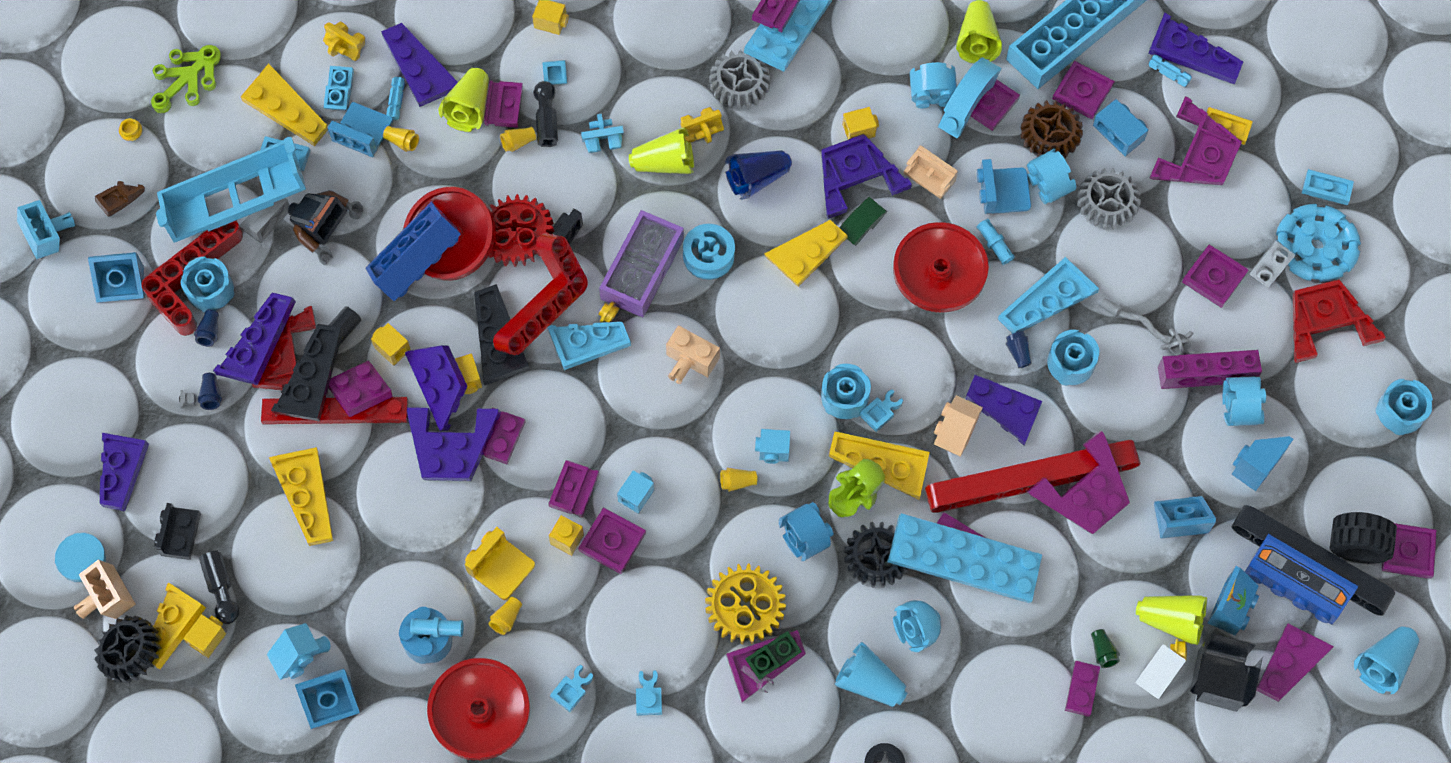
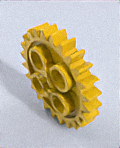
M749 563L746 566V570H742L740 564H737V571L727 567L728 575L719 572L720 581L712 580V585L715 589H707V593L712 596L705 598V603L711 605L705 608L707 614H712L708 621L709 623L717 622L714 625V631L723 629L721 637L724 638L730 634L732 643L736 637L740 638L741 645L744 644L745 638H749L751 644H754V637L756 636L761 641H764L763 633L772 636L771 626L778 629L779 622L776 619H784V614L780 611L786 610V604L780 602L784 601L786 596L785 594H778L782 591L783 586H774L777 582V577L769 579V570L761 574L759 565L754 571L751 570ZM743 583H750L754 588L750 591H744L740 586ZM730 588H735L739 596L731 591ZM725 598H730L735 603L730 607L722 605L721 601ZM741 599L745 603L750 601V609L746 605L741 606ZM760 601H766L770 607L766 610H761L756 604ZM752 612H754L761 619L756 620ZM745 616L748 617L751 620V622L748 625L743 626L740 625L737 622V620L740 617Z

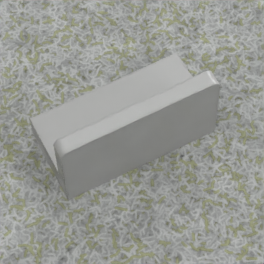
M281 199L274 202L273 206L248 215L240 224V228L262 243L288 214V207L290 205L288 199Z

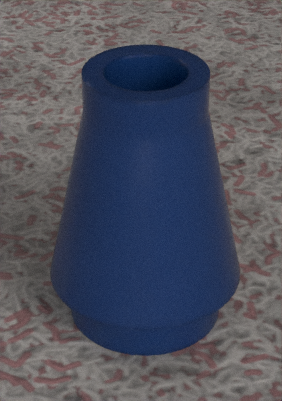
M214 310L205 311L202 320L194 332L195 342L199 345L210 347L218 340V312Z
M1024 331L1006 336L1007 342L1005 345L1017 363L1018 368L1030 366L1032 362L1030 359L1028 336H1025Z
M209 372L202 375L198 403L205 410H214L220 406L222 397L217 382V375Z

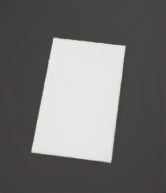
M1163 644L1135 683L1159 699L1186 660Z

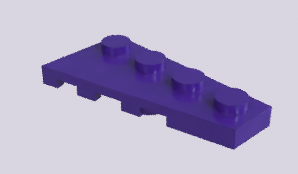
M1164 13L1148 54L1158 55L1165 60L1235 85L1243 61L1223 48L1215 47L1208 43L1207 38L1202 35L1197 36L1188 30L1189 27L1183 23H1176L1171 19L1170 15Z
M403 23L381 31L382 37L419 107L446 96L458 83Z
M272 292L255 314L254 322L250 327H245L240 334L241 339L234 348L230 347L225 354L227 356L221 365L217 364L213 372L219 376L258 385L296 303L294 298Z

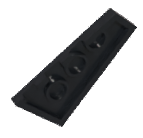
M497 284L474 292L484 386L529 370L524 352L519 355H512L496 350L493 345L495 334L511 320Z
M317 324L303 350L304 354L299 363H296L293 369L294 373L288 384L284 385L280 399L271 410L274 414L320 421L343 333L341 327Z

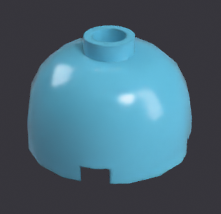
M912 600L895 608L894 611H897V616L893 617L894 628L900 641L903 644L907 641L912 646L909 650L920 652L936 642L941 633V619L939 613L932 606L924 601Z

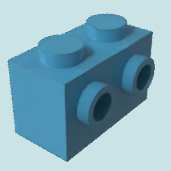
M1117 99L1096 115L1093 126L1124 156H1127L1145 141L1149 130L1142 120L1137 119L1130 112V109L1125 104H1121Z

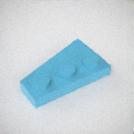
M623 322L593 323V325L584 326L569 324V326L564 327L550 325L547 327L564 370L631 346V341Z

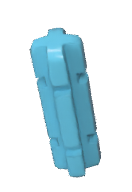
M1154 55L1151 58L1149 67L1154 70L1159 69L1161 74L1173 81L1178 80L1177 83L1183 87H1186L1191 81L1192 76L1185 71L1182 73V69L1166 60L1165 62L1162 61L1163 58Z
M394 77L391 83L392 88L390 89L389 107L387 108L386 115L392 117L393 120H398L400 117L399 110L402 105V91L405 86V81L402 77Z

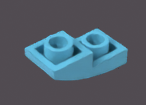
M330 66L328 86L325 89L324 109L347 111L353 83V67Z

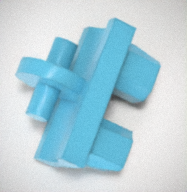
M597 114L598 121L589 122L590 129L599 128V130L581 132L582 142H585L588 153L601 151L599 140L608 138L610 150L622 148L623 126L604 129L605 126H612V119L603 120L602 114Z

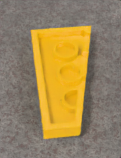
M834 431L829 457L851 468H854L863 459H870L881 466L885 474V484L920 500L930 452Z

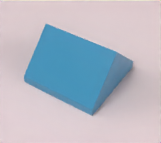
M137 252L88 257L96 303L145 297V292L142 289L144 265Z
M1203 496L1154 501L1161 539L1206 534L1211 531L1216 523V517Z
M345 669L295 684L311 729L360 713L350 677Z

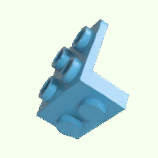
M991 159L982 160L980 169H977V182L981 183L979 199L980 204L984 205V213L1029 211L1031 201L1026 169L1022 167L993 169Z

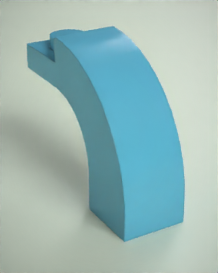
M983 57L980 58L968 70L953 92L944 109L945 113L938 128L955 138H959L976 105L984 94L993 87L1002 68Z

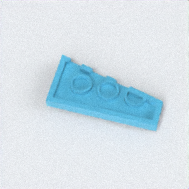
M1065 257L998 316V320L1012 334L1024 331L1098 293L1099 288Z

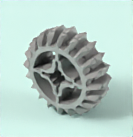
M741 49L736 55L731 50L729 57L723 54L721 60H716L715 67H712L710 70L709 82L711 92H714L715 99L720 98L722 105L728 102L730 109L733 105H737L739 110L742 105H745L748 109L751 103L757 106L759 99L764 100L765 93L769 92L771 77L769 76V68H766V63L750 55H744ZM749 70L754 73L757 78H754V75L749 74L747 71ZM722 81L731 86L732 90L726 87Z
M1103 168L1101 173L1095 170L1092 176L1088 175L1085 178V181L1080 184V191L1077 193L1079 199L1077 205L1082 207L1080 210L1081 215L1087 214V222L1093 219L1095 227L1100 223L1103 224V229L1110 225L1114 230L1117 224L1123 227L1126 221L1130 223L1133 220L1141 204V199H1139L1141 194L1140 191L1136 190L1137 183H1131V176L1124 178L1123 171L1116 174L1113 168L1110 173H1107L1106 169ZM1091 192L1095 194V198L1098 200L1097 205H1095L1091 198ZM1120 193L1124 195L1127 205L1122 203L1123 200L1120 198Z

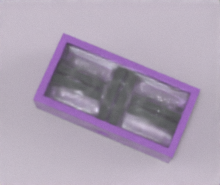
M640 210L599 287L600 299L607 303L613 301L616 303L615 306L643 318L684 241V228Z

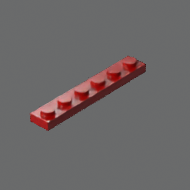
M391 397L351 417L347 415L336 398H326L320 421L274 414L271 410L280 398L262 399L261 423L263 425L408 423L407 397Z

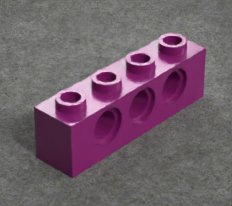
M1257 349L1162 356L1158 365L1161 389L1223 385L1224 381H1227L1226 378L1260 377L1262 368L1259 350Z

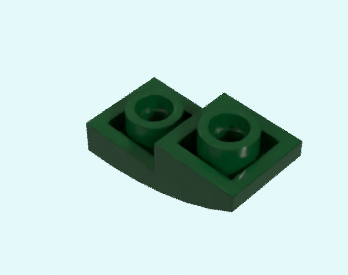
M868 197L850 214L839 228L847 234V240L857 246L870 229H874L888 211Z
M786 631L769 644L745 658V660L760 680L802 651L789 631Z

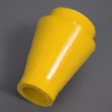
M387 126L383 132L384 139L405 152L414 151L419 142V135L411 129Z
M533 127L505 130L504 133L500 134V140L506 152H514L531 141L536 140V134Z
M727 467L726 470H721L720 473L722 490L727 489L730 492L751 485H757L756 471Z
M510 597L505 604L490 616L489 626L501 635L510 632L522 607V603L517 598Z

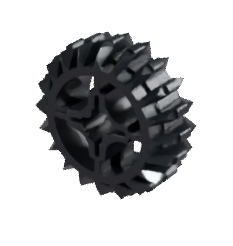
M872 521L870 522L869 529L865 525H861V533L854 530L852 533L854 538L847 539L849 546L844 548V553L848 555L844 557V562L851 563L848 565L847 570L848 572L855 571L853 574L854 579L862 577V585H865L868 580L871 581L870 585L872 588L875 587L876 582H879L881 588H884L886 580L889 584L893 585L895 583L894 577L901 580L903 577L902 572H907L908 568L896 564L884 571V563L889 559L895 534L893 533V525L885 529L883 521L880 522L879 527H875ZM871 539V547L857 553L860 545ZM880 539L889 542L891 546L883 545ZM875 546L876 551L881 555L880 563L876 554H874ZM863 564L872 565L875 571L866 568Z
M126 615L124 620L117 618L115 625L109 624L108 631H102V639L96 640L99 644V647L94 649L97 654L94 658L98 664L97 668L105 677L117 683L124 682L130 684L132 679L139 681L140 674L147 675V669L149 667L154 668L152 663L154 659H159L158 654H156V652L162 649L160 644H158L162 640L158 635L159 631L151 625V622L139 616L131 617ZM118 662L124 663V664H121V665H116V663H118Z

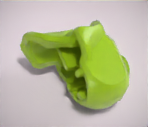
M863 459L853 469L840 472L836 476V480L840 482L841 486L830 491L829 508L838 517L854 515L860 505L870 510L876 502L877 492L885 481V474L881 466L870 459Z

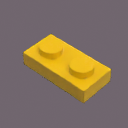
M1208 107V116L1216 123H1220L1242 141L1241 144L1245 145L1253 121Z

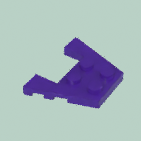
M864 134L821 149L827 219L847 212L848 208L840 193L843 189L879 176H883L892 195L909 190L912 187L911 181L908 178L905 179L899 173V169L894 164L891 165L883 156L884 154Z
M407 408L421 478L434 481H472L484 454V447L492 436V429L496 420H499L501 411L499 409H477L475 432L454 433L428 432L430 409Z

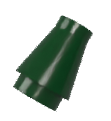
M1098 629L1092 632L1091 637L1096 663L1100 664L1101 668H1110L1120 662V653L1106 634L1105 629Z

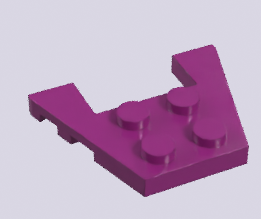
M1185 96L1176 117L1197 125L1196 134L1182 166L1158 157L1150 179L1223 185L1242 141L1220 123H1216L1208 116L1207 112L1202 108H1198L1189 97Z
M1102 431L1097 432L1083 444L1098 463V466L1066 493L1060 496L1046 478H1042L1027 491L1030 496L1063 515L1090 534H1094L1130 503L1105 434Z

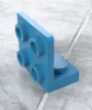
M352 102L341 122L331 121L328 131L333 142L373 158L384 139L383 132L385 128L391 126L393 119L385 114Z

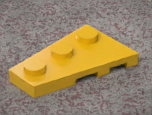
M828 220L764 253V255L799 287L848 237L836 224Z
M169 582L165 589L167 591L163 603H159L157 608L159 614L153 625L159 631L158 635L162 639L158 643L162 649L156 652L159 659H154L152 662L158 669L163 667L206 609L201 603Z

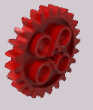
M516 194L514 200H511L509 195H507L506 202L504 203L498 199L499 205L497 207L490 204L495 223V240L488 257H494L496 263L502 260L504 266H507L510 261H512L514 267L517 266L518 261H521L526 266V259L535 262L534 255L540 256L536 247L538 237L543 233L552 234L555 232L552 226L554 224L553 219L550 217L549 210H545L544 203L538 205L537 198L530 201L528 195H525L523 200H520L519 195ZM510 218L506 222H501L503 219ZM532 218V220L525 222V219ZM508 239L507 242L500 243L502 240ZM531 239V241L523 243L524 240Z

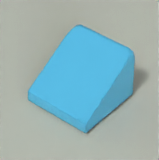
M565 60L542 62L544 81H548L552 85L567 83Z

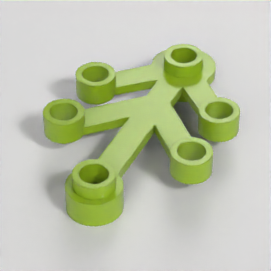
M203 46L199 52L182 53L179 49L170 51L169 58L173 64L179 65L182 62L196 61L192 66L166 68L164 65L158 64L153 67V74L158 80L179 77L163 93H156L152 97L151 104L157 113L169 111L171 108L170 99L187 83L188 92L185 94V100L190 106L198 105L200 103L198 73L204 67L205 76L201 79L203 88L207 91L216 88L214 66L221 59L220 50L216 46ZM175 55H180L179 58L173 59ZM159 70L164 71L162 74H157ZM207 81H212L210 85L205 84ZM196 96L194 100H189L190 97Z

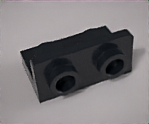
M573 209L569 215L562 213L553 226L555 232L552 234L565 237L570 245L583 226L582 213L576 209Z
M166 503L165 510H162L160 514V524H162L160 533L156 534L154 540V547L161 556L191 560L201 516L199 510L176 508L172 503Z

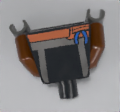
M331 190L317 194L308 193L299 204L293 202L288 207L290 221L294 225L293 231L298 241L310 252L317 253L319 262L323 265H327V262L321 258L323 254H328L331 258L333 256L329 249H321L319 245L324 246L348 210L350 217L353 219L360 218V214L353 211L354 209L363 211V206L360 202L354 201L350 203L348 202L349 199Z

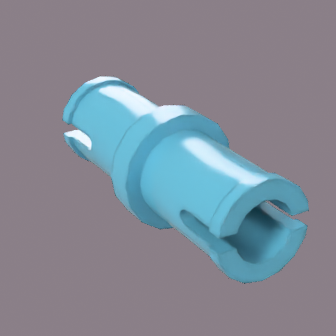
M989 219L983 220L976 226L988 242L987 247L994 251L1002 265L1009 263L1015 258V255L1004 242V236L1002 234L999 235Z
M435 617L434 620L411 619V635H433L434 638H439L440 635L463 636V620H441L440 617Z

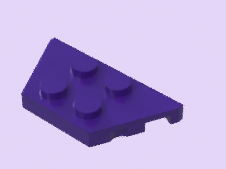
M449 345L406 351L407 360L439 430L448 431L451 426L448 423L452 413L457 412L460 399L464 396L467 389V384Z

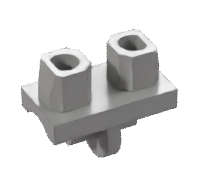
M1275 240L1251 269L1249 275L1269 288L1294 258L1295 253Z

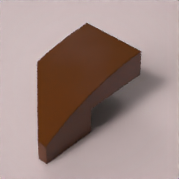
M118 181L117 186L97 194L95 202L107 217H110L136 200L145 192V187L138 184V187L125 185L123 181Z

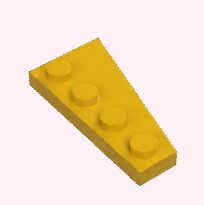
M269 63L241 95V100L313 146H316L328 131L327 124Z
M317 447L268 457L308 545L313 546L334 541Z

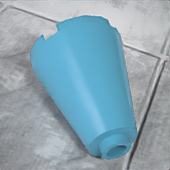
M1398 627L1359 654L1354 660L1355 671L1359 669L1362 674L1359 677L1361 681L1378 693L1384 694L1386 691L1391 692V694L1396 693L1402 685L1419 645L1417 633L1409 627Z
M860 642L852 651L856 655H852L850 659H847L835 680V685L891 707L895 706L896 703L901 705L908 694L905 691L906 685L866 644Z

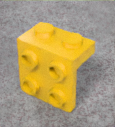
M496 526L493 531H488L483 536L482 544L478 549H473L467 555L464 565L469 575L500 599L507 600L535 568V562L507 541L505 533Z

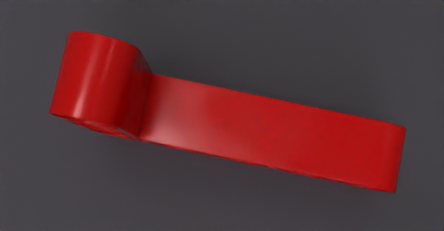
M237 220L209 232L206 230L147 275L142 281V289L149 301L180 335H191L197 328V322L191 311L175 294L182 287L183 270L192 258L206 257L219 259L239 244L243 238V233ZM230 229H235L232 233H226ZM211 243H216L214 247L207 248ZM178 272L176 276L169 277L172 273ZM159 286L156 291L151 292L152 288ZM168 303H174L171 307L165 308ZM188 319L186 323L179 324L181 320Z
M543 233L538 237L536 242L537 250L553 280L495 334L493 345L496 350L512 355L522 353L587 289V277L565 237Z

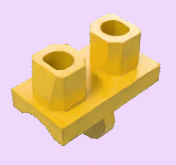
M341 21L335 25L330 22L324 25L326 32L323 42L329 46L328 54L334 57L340 53L357 61L360 58V50L365 45V36L359 32L351 36L348 34L349 28Z
M711 107L702 109L700 112L701 116L694 119L690 115L681 117V128H686L689 136H685L688 143L704 138L708 144L712 142L711 135L724 130L721 120L722 115L719 109L715 111Z

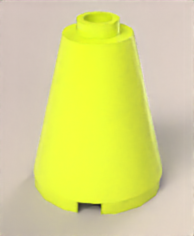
M982 0L973 1L968 5L956 43V50L959 52L960 58L968 63L975 64L982 57L989 59L991 62L1002 51V41L990 5Z
M480 68L469 69L441 101L438 108L441 118L444 116L448 120L446 124L450 127L464 132H471L474 128L478 130L484 120L489 77L484 70Z
M679 128L633 148L632 154H629L631 168L634 167L637 172L694 173L691 169L694 168L691 142L688 143L685 139V136H689L687 129Z
M1202 595L1144 596L1143 601L1138 600L1136 615L1140 616L1139 620L1192 645H1198L1204 626L1202 625L1203 619L1206 616L1207 597Z

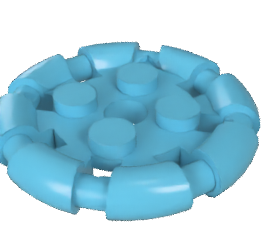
M1317 204L1297 207L1291 215L1287 214L1281 220L1277 228V241L1302 258L1298 262L1293 258L1288 264L1289 270L1305 280L1311 281V279L1319 280V282L1337 280L1343 277V273L1350 272L1359 259L1360 251L1358 246L1361 245L1357 228L1353 223H1349L1346 220L1345 214L1327 205L1325 207H1317ZM1315 216L1323 217V222L1315 221ZM1298 220L1302 224L1300 228L1296 224ZM1337 225H1339L1343 229L1340 233L1339 229L1336 227ZM1287 238H1292L1293 243H1290ZM1311 241H1321L1323 248H1315ZM1342 245L1349 246L1347 250H1342ZM1335 260L1339 265H1333L1331 262ZM1313 267H1320V271L1313 270Z

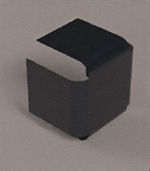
M1215 635L1207 647L1206 654H1203L1205 642L1198 650L1190 692L1197 695V702L1237 712L1241 706H1247L1256 695L1263 657L1255 666L1245 665L1247 656L1256 646L1255 644Z

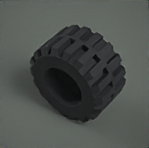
M1343 513L1333 518L1329 548L1333 554L1352 562L1366 564L1386 562L1394 557L1397 526L1391 520L1372 513Z

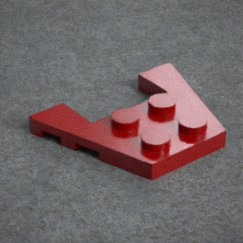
M1340 279L1294 291L1293 332L1295 363L1317 357L1318 353L1311 338L1312 334L1354 324L1363 346L1385 340L1384 333L1378 331L1372 323L1371 317L1368 314L1365 315L1358 306V301Z
M312 306L304 308V311L296 316H289L258 385L252 384L253 388L282 390L284 385L288 384L297 363L292 334L316 328Z

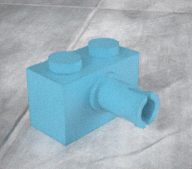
M40 200L17 207V222L36 259L59 252L60 238L57 232L75 227L71 213L68 212L50 219Z
M304 623L285 629L269 650L267 656L280 680L288 677L294 679L304 673V669L314 660L313 657L315 655L328 652L331 646L326 636L314 639L308 625Z

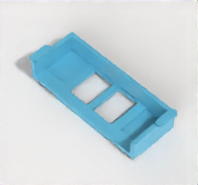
M287 137L282 142L158 191L157 196L160 209L157 210L156 216L159 226L165 227L175 243L202 231L208 230L209 232L273 206L276 201L306 190L292 137ZM259 176L264 195L241 204L236 185ZM229 189L233 207L210 216L205 197Z

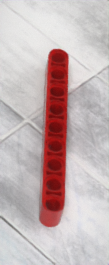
M1133 440L1108 444L1118 472L1131 470L1141 465ZM1087 449L940 481L932 483L924 489L931 512L939 513L1027 493L1042 478H1046L1053 487L1078 482L1097 467L1098 463Z

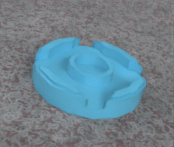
M75 533L66 537L59 544L55 552V564L58 571L67 580L82 582L79 574L97 560L106 562L103 544L94 535L87 533Z

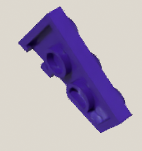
M974 375L965 398L983 407L981 412L993 418L1001 425L1002 429L1013 434L1024 446L1042 404L1041 400Z
M102 432V441L104 442L103 452L101 453L103 473L100 476L99 504L105 508L126 511L149 443L146 440Z

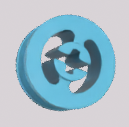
M702 224L694 227L686 235L683 242V261L687 270L694 276L707 280L717 279L725 275L734 263V239L725 228L716 224ZM720 245L725 250L723 256L719 255ZM695 247L698 248V259L692 253Z

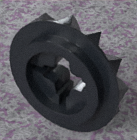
M880 743L873 746L867 752L864 763L882 762L884 754H886L888 763H905V758L901 750L889 743Z

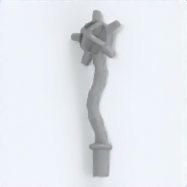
M1106 298L1102 300L1100 306L1111 312L1113 317L1120 316L1121 318L1140 321L1149 329V332L1154 337L1168 343L1161 345L1162 350L1169 349L1174 355L1196 354L1190 348L1191 343L1189 339L1193 335L1192 331H1189L1186 335L1176 334L1174 329L1171 328L1169 329L1171 337L1163 335L1153 327L1152 322L1145 316L1136 313H1126L1122 310V305L1117 306Z

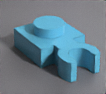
M893 389L886 393L883 402L877 397L860 412L859 416L875 432L880 430L894 417V413L891 410H897L903 404L902 398L897 402L890 400L895 392Z
M582 665L576 667L572 680L565 676L550 694V698L568 712H571L586 694V691L581 687L590 684L594 678L592 673L586 678L579 676L583 671Z
M640 671L639 682L643 688H636L637 716L662 715L661 688H654L658 681L657 671H653V678L649 681L643 678V671Z

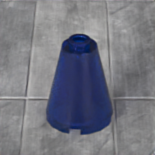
M783 150L732 154L727 156L725 160V165L729 164V170L725 172L726 178L735 196L740 195V200L748 199L788 173L792 166V160L790 155Z

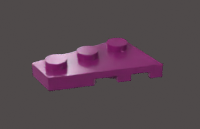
M1288 623L1267 664L1256 691L1279 702L1334 646Z
M798 630L790 634L802 652L760 680L745 658L777 637L726 654L741 702L745 701L806 655Z

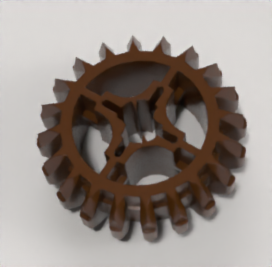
M1046 100L1043 106L1037 103L1035 109L1030 107L1028 113L1024 115L1023 123H1021L1020 127L1022 131L1021 139H1024V147L1030 146V154L1036 151L1038 152V157L1055 149V152L1059 151L1066 159L1069 152L1073 154L1076 147L1081 143L1083 124L1079 121V114H1073V108L1067 110L1066 103L1062 104V106L1057 105L1056 100L1053 102V105H1050ZM1055 126L1054 131H1051L1050 135H1048L1049 130H1052Z

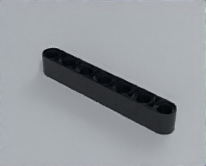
M1244 505L1231 526L1238 535L1259 547L1267 535L1270 534L1357 585L1358 588L1350 600L1375 615L1383 616L1396 594L1388 585L1252 506Z

